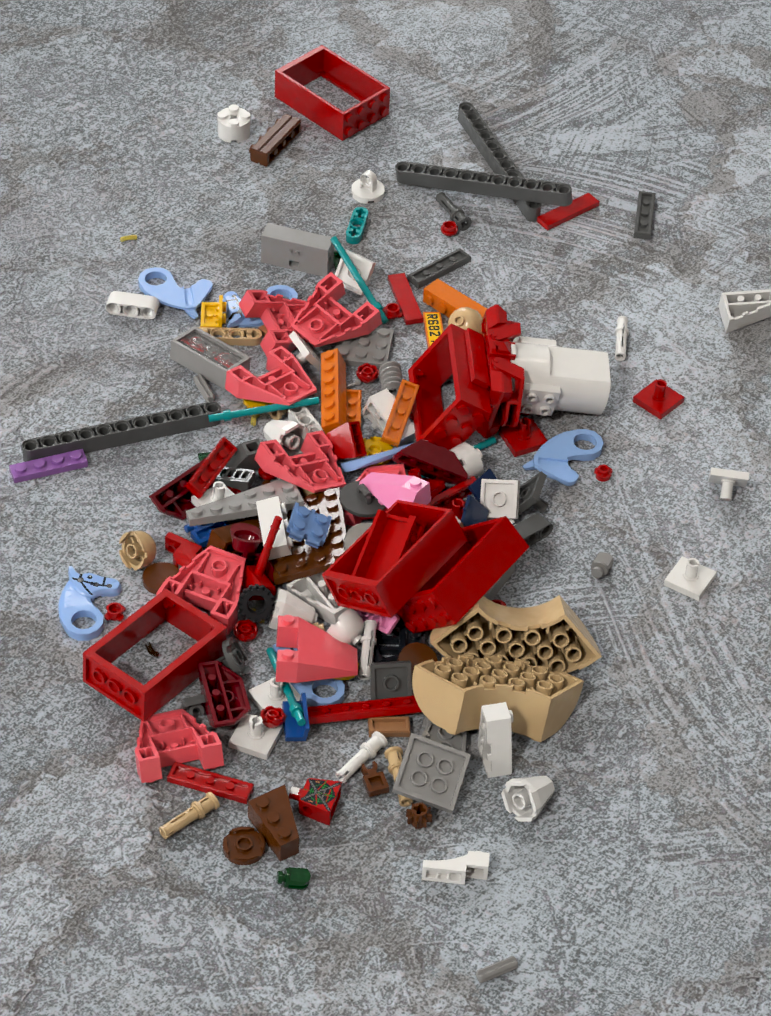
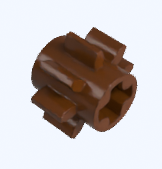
M423 802L412 803V809L406 810L407 824H411L415 829L426 828L427 822H432L431 807H427Z

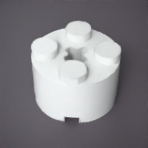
M235 104L218 112L217 131L219 138L231 143V140H237V143L247 140L250 136V113Z
M463 442L450 449L459 459L468 474V478L472 476L478 478L484 473L481 459L483 455L478 448L475 449L470 444Z

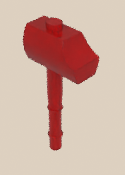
M280 516L274 517L257 565L245 566L243 589L245 587L248 588L249 585H264L275 596V586L264 574V570L277 532L280 530L279 527L282 521ZM259 595L251 597L252 600H264Z

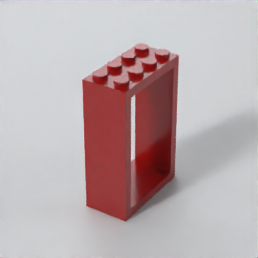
M323 45L275 70V97L342 141L389 115L390 87ZM319 77H323L359 100L360 103L343 112L304 86Z
M452 323L408 369L409 382L420 385L412 406L416 442L420 439L427 440L434 445L445 447L447 450L465 442L492 414L488 388L484 389L471 382L465 330ZM453 374L456 399L443 412L440 386Z
M397 500L386 513L409 518L410 515L418 517L426 524L421 538L378 581L352 576L351 574L366 541V536L370 531V526L322 574L337 605L392 618L467 542L464 530L459 525L456 514L452 509Z
M506 516L462 528L467 542L396 613L405 622L408 630L417 633L457 624L529 548L528 544Z
M165 588L83 652V682L145 722L199 678L198 663L215 661L224 656L222 642L226 640L227 627ZM164 621H167L198 641L145 685L111 664Z

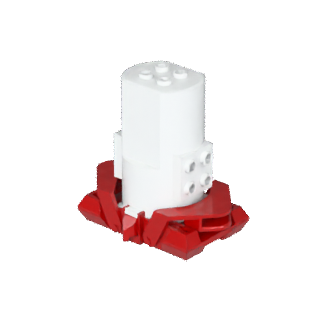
M495 304L486 309L481 322V333L484 338L490 381L488 392L492 414L476 430L484 438H489L498 432L499 426L516 428L520 413L552 416L554 410L596 415L603 413L611 389L608 352L558 347L556 340L520 336V323L507 321V312L501 306ZM520 336L518 342H513L516 337Z

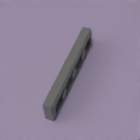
M639 191L633 238L651 239L656 193Z
M459 248L407 275V280L419 289L471 262V256Z

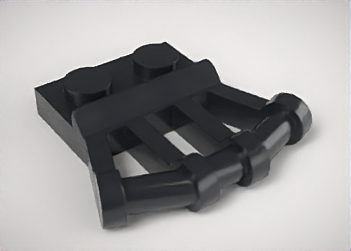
M405 626L401 628L394 627L390 633L393 636L380 635L382 632L376 629L375 638L377 639V644L374 645V663L397 661L401 650L410 643L418 642L425 644V631L413 633L405 628ZM380 644L399 645V646H380ZM382 655H394V656H390V657H386V658H385V657H383Z

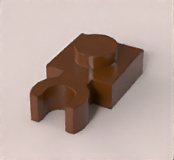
M375 761L372 762V769H367L365 764H362L361 772L364 775L363 784L369 797L389 793V785L383 771L377 772L378 765Z

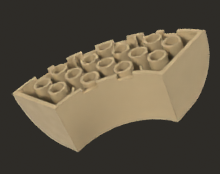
M560 595L546 603L525 608L503 606L483 596L457 624L433 629L430 635V643L443 656H448L449 658L458 659V655L473 654L474 658H484V655L502 656L503 660L512 662L516 658L530 661L531 666H548L549 671L560 674V671L569 673L577 669L581 670L602 657L595 640L585 625Z
M473 654L458 655V659L445 656L442 657L441 661L435 662L431 659L415 665L412 687L416 702L424 715L431 722L445 729L450 734L457 735L461 732L479 729L481 706L506 702L508 710H512L513 713L512 732L530 737L534 741L542 742L558 732L566 723L579 700L584 681L560 671V674L549 671V667L542 665V667L531 666L530 661L515 658L514 662L503 660L502 656L484 655V658H474Z

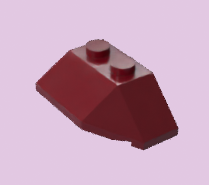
M420 439L400 450L392 458L397 464H404L405 469L419 468L421 475L446 483L452 482V484L457 485L468 479L467 472L454 452L447 450L445 447L434 445L427 440Z
M205 459L149 496L159 512L183 521L186 519V511L196 508L191 503V496L193 494L185 485ZM215 480L213 481V483L210 485V487H209L208 489H210V488L213 487V484L215 483Z
M218 660L198 663L201 695L204 694L206 703L204 707L209 725L214 728L235 725L251 712L242 678L229 668L223 666Z

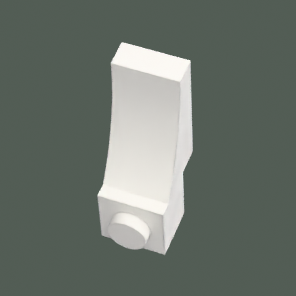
M468 851L467 855L454 859L423 860L422 880L465 885V878L487 880L490 853Z

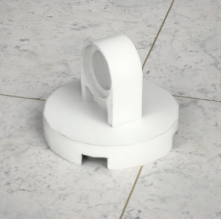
M367 170L360 176V179L352 184L351 193L353 198L360 203L368 204V201L377 203L384 197L385 186L377 180L374 172Z

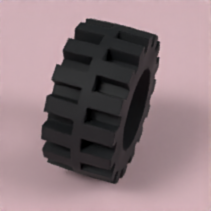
M259 584L249 585L248 588L245 587L243 589V592L239 595L238 605L241 614L247 620L261 622V620H266L268 616L272 615L275 602L273 594L269 589ZM255 595H259L265 600L264 607L258 611H254L248 606L249 599Z

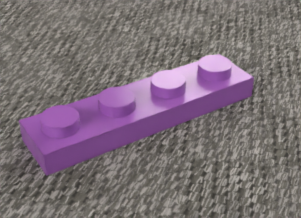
M83 449L9 465V471L15 484L88 467V461Z

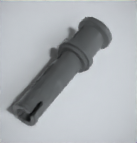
M440 192L436 195V201L448 212L451 221L457 224L458 229L461 231L467 230L471 226L472 221L469 217L465 216L464 211L458 209L445 193Z

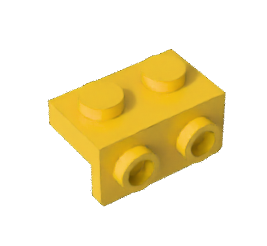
M219 295V302L201 303L200 327L222 328V324H226V313H223L226 312V302H223V295Z

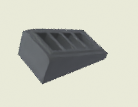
M224 467L216 477L215 482L221 481L226 486L246 491L250 489L255 481V471Z

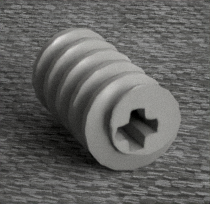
M388 361L379 368L381 391L387 388L395 398L403 379L401 365L396 361Z

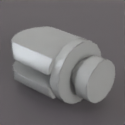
M604 552L598 553L591 565L592 576L601 578L607 575L613 567V556Z

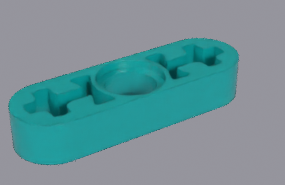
M357 207L353 210L346 230L347 243L358 244L361 242L368 221V210L366 208Z

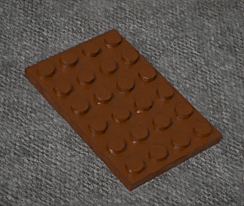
M339 487L302 497L304 507L309 510L314 509L316 513L324 514L326 517H332L323 546H318V549L305 544V539H302L301 542L292 539V555L271 560L275 571L273 572L275 585L323 573L345 552L343 542L347 528L344 508L339 501ZM292 510L287 511L288 520L290 519Z

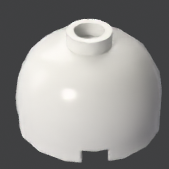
M349 608L337 618L339 621L335 625L332 624L329 627L327 633L343 643L356 646L361 642L364 622L357 611Z

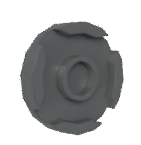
M233 637L223 641L222 649L224 656L216 660L220 661L223 666L231 668L240 677L249 674L250 666L246 667L244 662L248 659L239 642H233Z

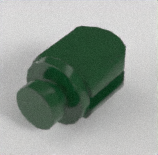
M285 868L284 873L283 871H277L276 883L282 884L283 882L284 888L306 890L311 874L305 868Z

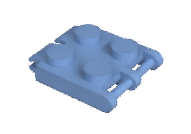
M295 502L286 532L289 533L288 537L300 542L302 539H305V544L318 549V546H323L332 517L318 514L315 512L316 510H309Z

